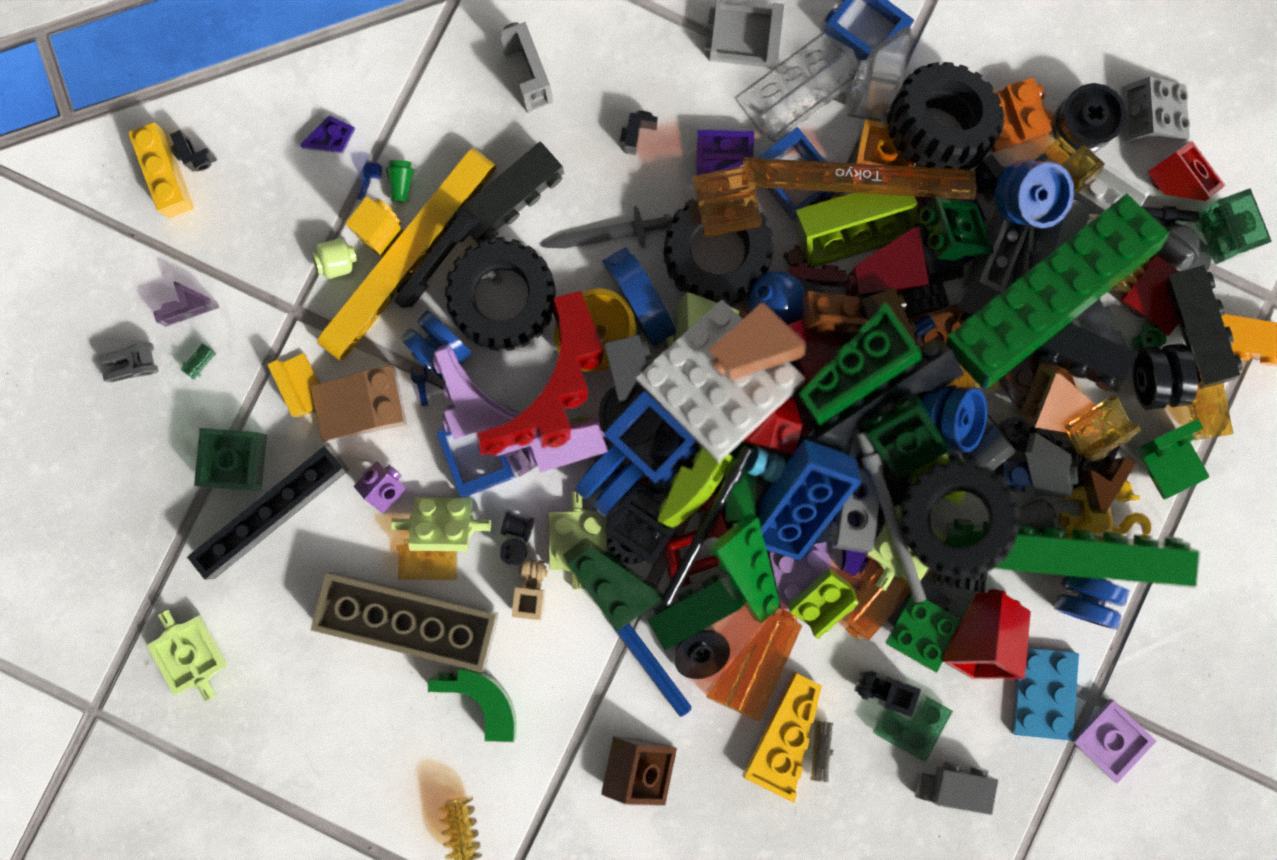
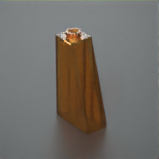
M872 558L869 559L855 590L859 603L842 619L848 625L845 630L856 640L862 637L869 641L911 592L908 581L895 576L886 591L876 586L875 583L880 578L884 569Z
M783 609L780 614L775 612L768 617L707 689L706 697L761 722L803 626L796 622L798 617Z

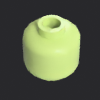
M340 238L318 244L315 252L312 253V259L318 275L323 274L327 279L351 273L352 263L357 261L353 246H347Z

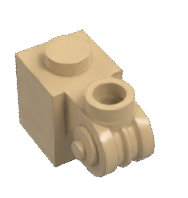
M525 558L524 562L521 563L518 574H521V579H523L522 586L515 587L511 617L533 620L543 619L546 590L541 588L544 577L548 575V570H546L544 565L545 561H536L535 559L531 561Z

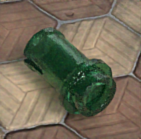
M201 343L186 362H182L183 366L180 370L193 380L197 376L201 377L202 374L200 372L216 353L207 345Z

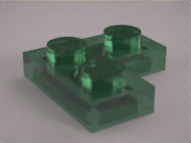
M925 695L912 721L895 711L885 708L873 733L926 762L953 711Z

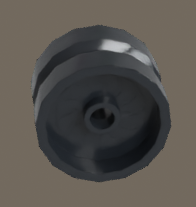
M1091 83L1080 86L1071 92L1053 114L1054 125H1052L1054 137L1060 146L1070 153L1078 155L1096 153L1118 136L1124 127L1126 110L1123 100L1115 90L1107 85Z
M1179 343L1163 346L1162 349L1153 346L1140 348L1136 351L1138 355L1132 365V378L1135 394L1142 408L1147 411L1165 408L1167 404L1173 408L1189 406L1193 403L1197 393L1198 376L1196 364L1188 346Z
M639 383L635 386L628 400L623 403L619 402L615 385L605 393L599 408V418L605 432L644 391L652 397ZM649 407L619 439L626 445L635 446L646 443L657 434L662 425L663 418Z

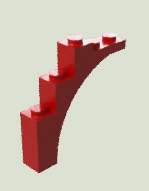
M581 291L553 298V315L559 331L560 351L552 376L541 394L519 416L507 424L476 433L477 446L481 455L487 453L489 455L499 454L507 447L514 445L525 446L537 438L542 448L549 446L557 448L570 440L571 426L564 408H575L587 401L588 387L581 369L590 370L597 367L600 363H603L604 355L603 345Z

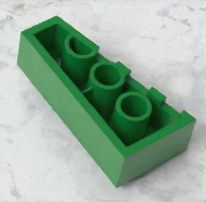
M886 302L878 310L879 312L869 322H866L849 344H846L838 352L839 354L832 362L826 365L801 391L800 396L819 425L921 360L920 350Z

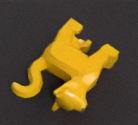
M1126 479L1114 501L1139 500L1140 496L1134 494L1132 484ZM1084 485L1073 488L1071 496H1058V498L1067 501L1079 502V515L1072 516L1069 512L1059 513V525L1065 527L1064 531L1066 533L1073 534V529L1090 530L1093 534H1097V536H1103L1104 531L1122 533V536H1125L1135 524L1141 526L1143 535H1149L1152 530V523L1149 517L1143 513L1135 512L1126 516L1119 526L1113 524L1111 506L1107 513H1093L1090 511Z

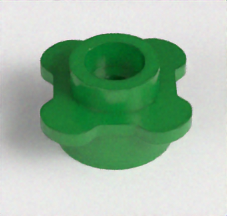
M1150 323L1144 324L1140 334L1132 338V344L1140 348L1153 346L1161 348L1167 342L1166 335L1159 329L1154 328ZM1148 338H1151V343L1147 341Z

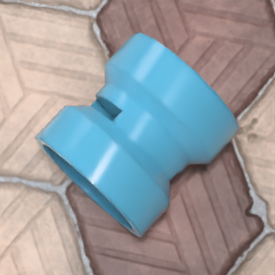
M757 445L752 448L754 451L745 466V472L754 476L762 475L764 480L771 483L777 482L784 470L785 457L777 453L769 454L765 448Z

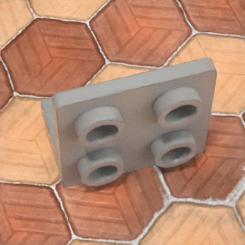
M1147 77L1122 86V98L1126 110L1124 124L1125 141L1133 143L1155 135L1179 140L1190 138V120L1188 118L1187 105L1188 92L1185 84Z

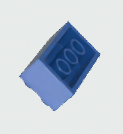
M805 439L784 466L780 478L777 482L771 484L756 505V517L759 519L766 550L793 559H802L862 482L855 457Z

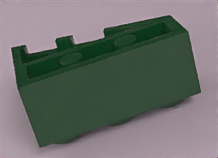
M585 538L563 554L568 566L617 632L659 602L663 596L656 585L638 575L637 572L625 566L588 538Z
M728 573L720 577L715 574L701 582L703 585L701 588L694 591L691 587L677 595L679 600L673 604L667 605L662 603L653 609L655 614L648 619V622L664 650L739 611L744 606L740 599V592L734 589L730 583L731 578Z

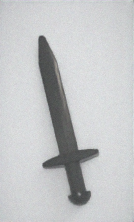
M635 206L634 221L563 234L544 242L542 247L566 249L637 235L641 247L645 248L644 232L663 228L667 229L673 218L669 214H664V217L642 221L639 209Z

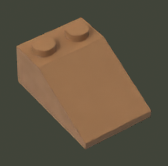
M393 365L358 372L311 386L322 442L407 425L397 372Z

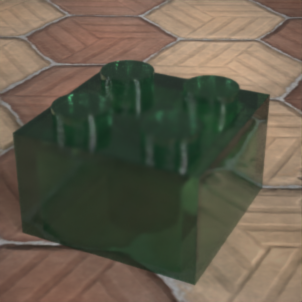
M1251 188L1218 199L1198 211L1199 217H1197L1196 226L1204 235L1207 243V253L1214 260L1215 265L1245 255L1272 242Z
M200 428L194 486L262 492L267 435L259 432Z

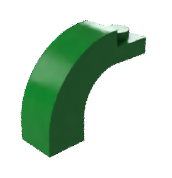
M460 667L457 678H454V673L440 672L436 673V677L428 680V692L462 693L478 702L485 717L484 741H515L517 733L515 708L509 694L495 678L485 672Z

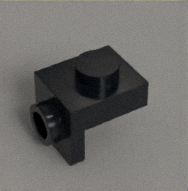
M648 111L630 112L628 127L622 126L620 143L625 144V153L636 155L640 128L657 130L658 117L653 116Z
M181 130L169 134L174 143L170 146L174 156L178 161L182 160L183 164L192 172L204 171L211 166V163L217 161L215 154L208 148L195 152L189 137Z

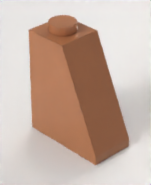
M762 302L709 349L711 360L709 364L719 376L725 374L732 381L801 358L805 354V343Z
M1040 363L1019 416L1035 428L1091 436L1101 409L1064 376L1048 365Z

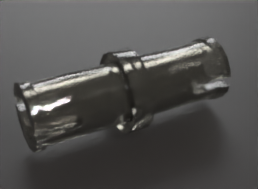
M815 720L814 745L810 747V753H813L810 780L829 782L830 756H833L834 749H831L833 722Z

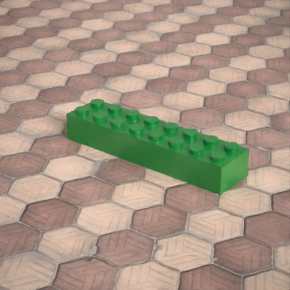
M1126 193L950 333L946 344L952 349L960 366L985 391L1163 247L1170 233Z
M955 518L953 523L946 522L945 535L948 537L945 540V544L956 548H964L976 544L985 535L989 521H983V526L974 525V523H971L972 520ZM1019 524L1014 547L1010 550L1007 558L1003 562L1001 561L995 569L1197 587L1200 551L1191 547L1190 542L1176 537H1165L1163 542L1153 539V536L1134 534V539H1129L1126 536H1122V533L1104 531L1103 536H1097V534L1091 533L1090 530L1073 529L1072 534L1061 531L1059 527L1043 526V531H1035L1034 528H1031V525Z

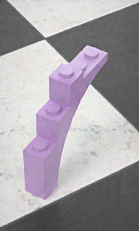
M451 344L441 346L436 350L433 362L438 374L442 373L446 384L443 385L447 400L453 401V404L448 405L445 409V415L442 416L446 431L451 432L454 439L507 424L520 415L492 400L473 383L460 365ZM595 418L581 422H569L571 426L570 440L560 447L551 448L549 446L542 448L537 438L525 446L514 445L507 447L497 456L531 446L528 449L530 460L533 465H538L541 473L608 452V442L600 419Z

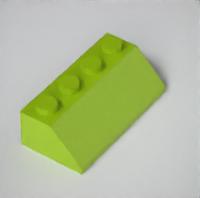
M906 178L889 180L881 185L863 188L848 195L833 197L828 201L807 205L796 210V228L806 263L811 265L810 268L884 247L912 228H915L918 203Z

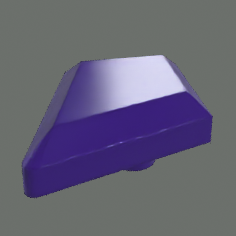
M329 115L300 146L303 149L344 153L355 131V127Z

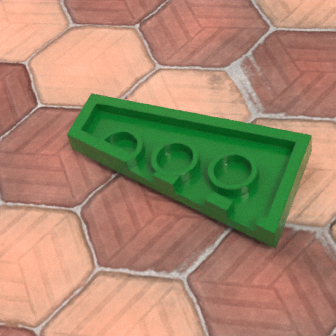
M748 514L712 544L709 549L720 560L718 564L722 570L730 576V583L733 588L740 592V599L752 618L763 623L780 608V602L759 519L754 515Z

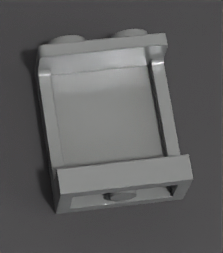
M716 0V7L710 6L708 24H714L713 34L707 33L705 51H711L710 61L776 68L779 58L784 4L773 3L772 9L722 4V0Z
M514 22L506 25L499 32L505 56L522 52L532 80L519 84L527 112L554 103L549 80L526 22L520 24Z

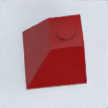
M1193 141L1148 171L1151 176L1150 181L1157 190H1161L1164 195L1207 201L1226 186Z
M791 395L742 441L774 452L794 454L802 428L794 397Z

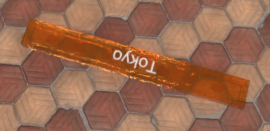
M744 157L742 186L920 197L937 196L975 200L976 170Z

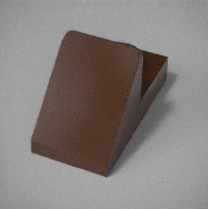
M1127 457L1115 458L1105 466L1102 473L1105 475L1104 477L1092 470L1081 471L1090 511L1095 514L1107 513L1135 466V462Z

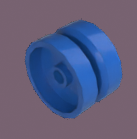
M1022 160L1014 162L1005 168L997 181L995 189V203L1000 215L1008 222L1038 228L1051 227L1063 220L1071 208L1074 197L1073 181L1069 172L1059 164L1044 161Z
M427 310L417 321L418 325L428 336L424 339L415 329L409 328L399 339L412 351L411 355L429 372L433 371L445 382L443 374H438L433 362L436 350L441 346L451 344L460 364H464L473 353Z
M951 384L940 391H927L922 403L931 415L934 425L949 448L955 451L971 452L979 444L986 428L988 413L984 393L978 388H957Z
M613 445L608 452L601 455L584 473L585 476L574 488L584 499L591 498L600 489L602 492L594 501L593 508L603 517L615 507L645 474L633 462H630L620 471L618 468L624 463L627 456L616 445Z
M1064 575L1062 586L1066 590L1078 594V596L1058 595L1054 610L1089 623L1118 630L1122 615L1118 611L1106 607L1105 604L1115 606L1126 605L1130 590L1106 579Z

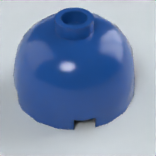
M772 271L764 274L759 280L754 282L753 288L749 292L750 312L763 302L787 326L792 322L799 321L804 314L802 295L806 293L803 287L804 284L798 278L783 271Z

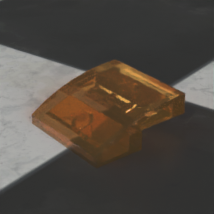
M750 165L692 176L705 238L762 226V218L756 199V188Z

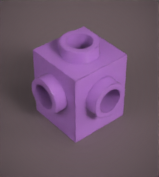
M378 461L368 468L353 486L364 500L382 513L393 502L398 500L401 493L406 489L399 480L402 475L390 464L385 468Z

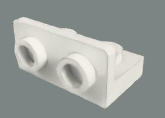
M1101 162L1094 174L1077 191L1074 199L1097 205L1095 213L1100 215L1126 193L1142 206L1149 192L1119 173L1116 169Z

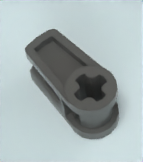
M153 343L135 344L122 350L98 356L99 362L103 365H121L122 362L128 361L126 367L115 370L110 369V371L104 372L102 375L103 381L113 383L158 373L159 369L154 364L152 355L154 350Z

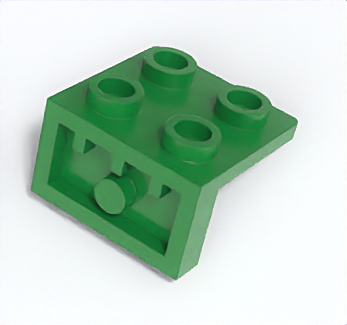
M1198 418L1135 449L1164 500L1209 478L1207 470L1191 444V441L1195 440L1193 434L1204 429Z
M911 594L885 643L937 673L943 663V655L962 619L928 600L915 603Z

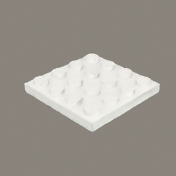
M723 300L716 304L636 377L637 382L718 463L805 383V377L789 362L732 381L725 374L719 376L709 364L711 361L709 349L743 320Z

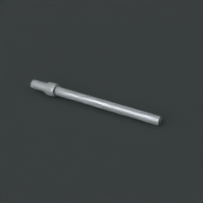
M866 431L859 433L856 436L864 456L861 460L865 470H869L915 603L926 600L908 545L903 537V531L880 468L882 462L879 453H875Z

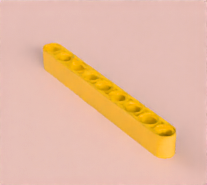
M475 148L467 152L324 329L317 340L319 346L339 361L344 360L398 294L396 291L400 285L412 277L450 227L447 225L454 217V213L476 196L490 180L497 168L495 163Z

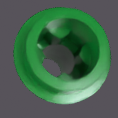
M390 160L386 168L391 201L408 202V193L414 172L409 161Z

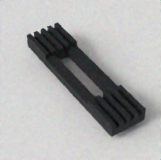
M470 212L455 214L447 225L450 227L411 279L405 280L396 292L399 294L394 299V302L401 308L413 307L429 287L427 281L455 245L458 242H464L480 219Z

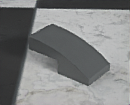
M668 430L657 431L650 456L654 459L652 467L654 472L685 442V439L679 433ZM680 459L673 466L677 471L666 483L660 480L656 484L649 478L647 487L654 492L670 493L672 479L680 471L684 460Z

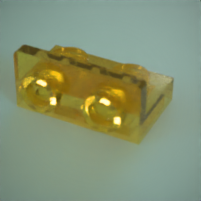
M1224 383L1200 389L1199 385H1197L1195 400L1188 406L1191 415L1189 422L1198 418L1204 429L1193 434L1195 440L1232 435L1233 429Z
M1113 395L1064 426L1078 454L1091 461L1106 457L1110 450L1131 441L1133 436L1141 431L1138 424L1130 422L1119 398Z
M404 539V545H396V551H399L398 579L457 580L458 551H410L409 539Z

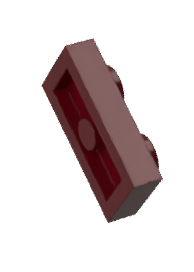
M795 263L793 267H789L786 273L799 280L804 279L813 285L842 287L846 282V270H839V266L823 265L822 269L810 268L811 265L807 263Z

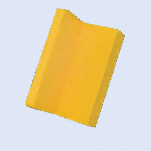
M302 353L285 362L277 359L267 364L291 416L300 418L316 410L311 386L320 383L306 354Z

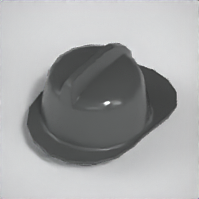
M1178 223L1161 224L1170 234L1163 247L1154 255H1157L1180 272L1205 265L1206 271H1208L1211 265V255L1208 247L1198 237L1197 233L1186 225Z

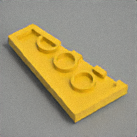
M795 671L793 672L742 774L743 778L795 803L797 796L798 779L801 778L804 753L808 748L810 740L808 736L811 723L814 722L822 688L820 684Z

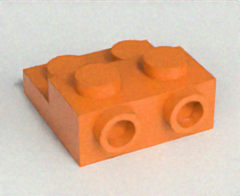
M1034 77L1007 85L1005 89L994 92V94L998 93L1001 100L999 106H1002L1004 110V126L999 138L992 146L993 153L1044 137L1052 130L1051 126L1054 125L1053 114L1050 109L1045 110L1042 102L1045 98L1044 88L1041 83H1035Z

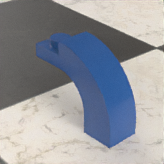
M627 247L602 260L605 269L633 309L636 320L650 344L654 346L676 333L675 326L660 296L634 254L632 255Z

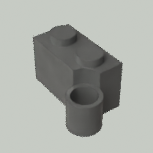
M944 761L943 767H937L936 775L918 774L915 790L916 798L930 801L938 806L992 815L998 779L989 776V770L971 766L970 771L962 770V765Z

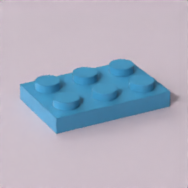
M1036 648L1027 649L1025 679H1016L1012 734L1073 741L1079 653Z

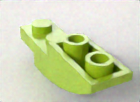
M702 447L694 457L693 469L690 470L682 466L680 471L673 477L671 482L672 489L668 498L660 506V516L657 521L671 528L685 521L712 495L724 478V474L734 458L727 454L718 463Z

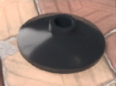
M702 630L678 644L674 652L675 667L681 675L690 679L710 677L726 665L730 656L729 643L719 632Z

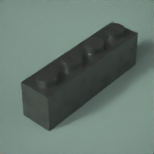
M540 141L455 212L454 215L457 213L461 214V212L473 213L480 221L471 231L470 236L478 245H480L479 241L484 239L490 242L498 235L497 230L505 223L507 225L513 223L520 216L519 211L526 205L528 207L533 206L541 198L540 194L548 187L552 189L562 181V175L564 174L563 166Z
M1205 265L1169 275L1165 280L1166 287L1185 345L1190 349L1196 364L1199 388L1203 389L1236 380L1241 376L1240 371L1243 370L1240 356L1233 353L1231 343L1234 342L1233 334L1229 326H1224L1221 317L1224 316V307L1221 300L1215 298L1213 292L1215 280L1212 273L1207 272Z

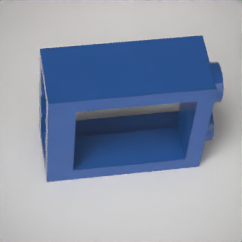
M841 0L843 3L838 10L833 7L824 19L826 27L823 34L877 73L908 33L914 19L889 0H862L896 25L879 49L875 51L839 24L840 20L856 1Z
M798 127L756 158L751 166L752 171L792 220L796 218V210L807 205H813L821 198L823 201H826L837 192L835 187L840 180ZM795 148H797L825 183L797 206L792 203L767 172L771 166Z
M645 391L604 433L614 445L656 484L660 480L666 483L677 471L673 466L680 459L686 461L697 450L694 446L697 441ZM649 407L685 439V442L656 472L619 439Z
M444 424L442 425L443 430L436 432L460 497L465 498L517 478L509 455L506 453L499 455L504 468L465 483L448 440L452 433L446 431Z

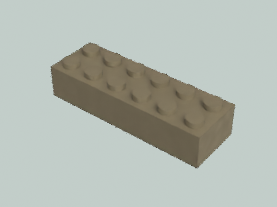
M327 572L324 575L310 630L483 672L486 669L499 612L344 574Z

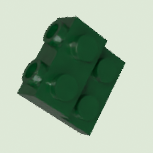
M935 196L920 209V222L925 225L929 234L928 246L933 249L938 259L959 261L965 255L987 258L994 253L976 203Z
M918 396L900 398L895 402L894 409L885 414L883 411L875 412L868 418L869 423L865 424L868 438L897 480L950 452L948 444L934 425L931 415Z

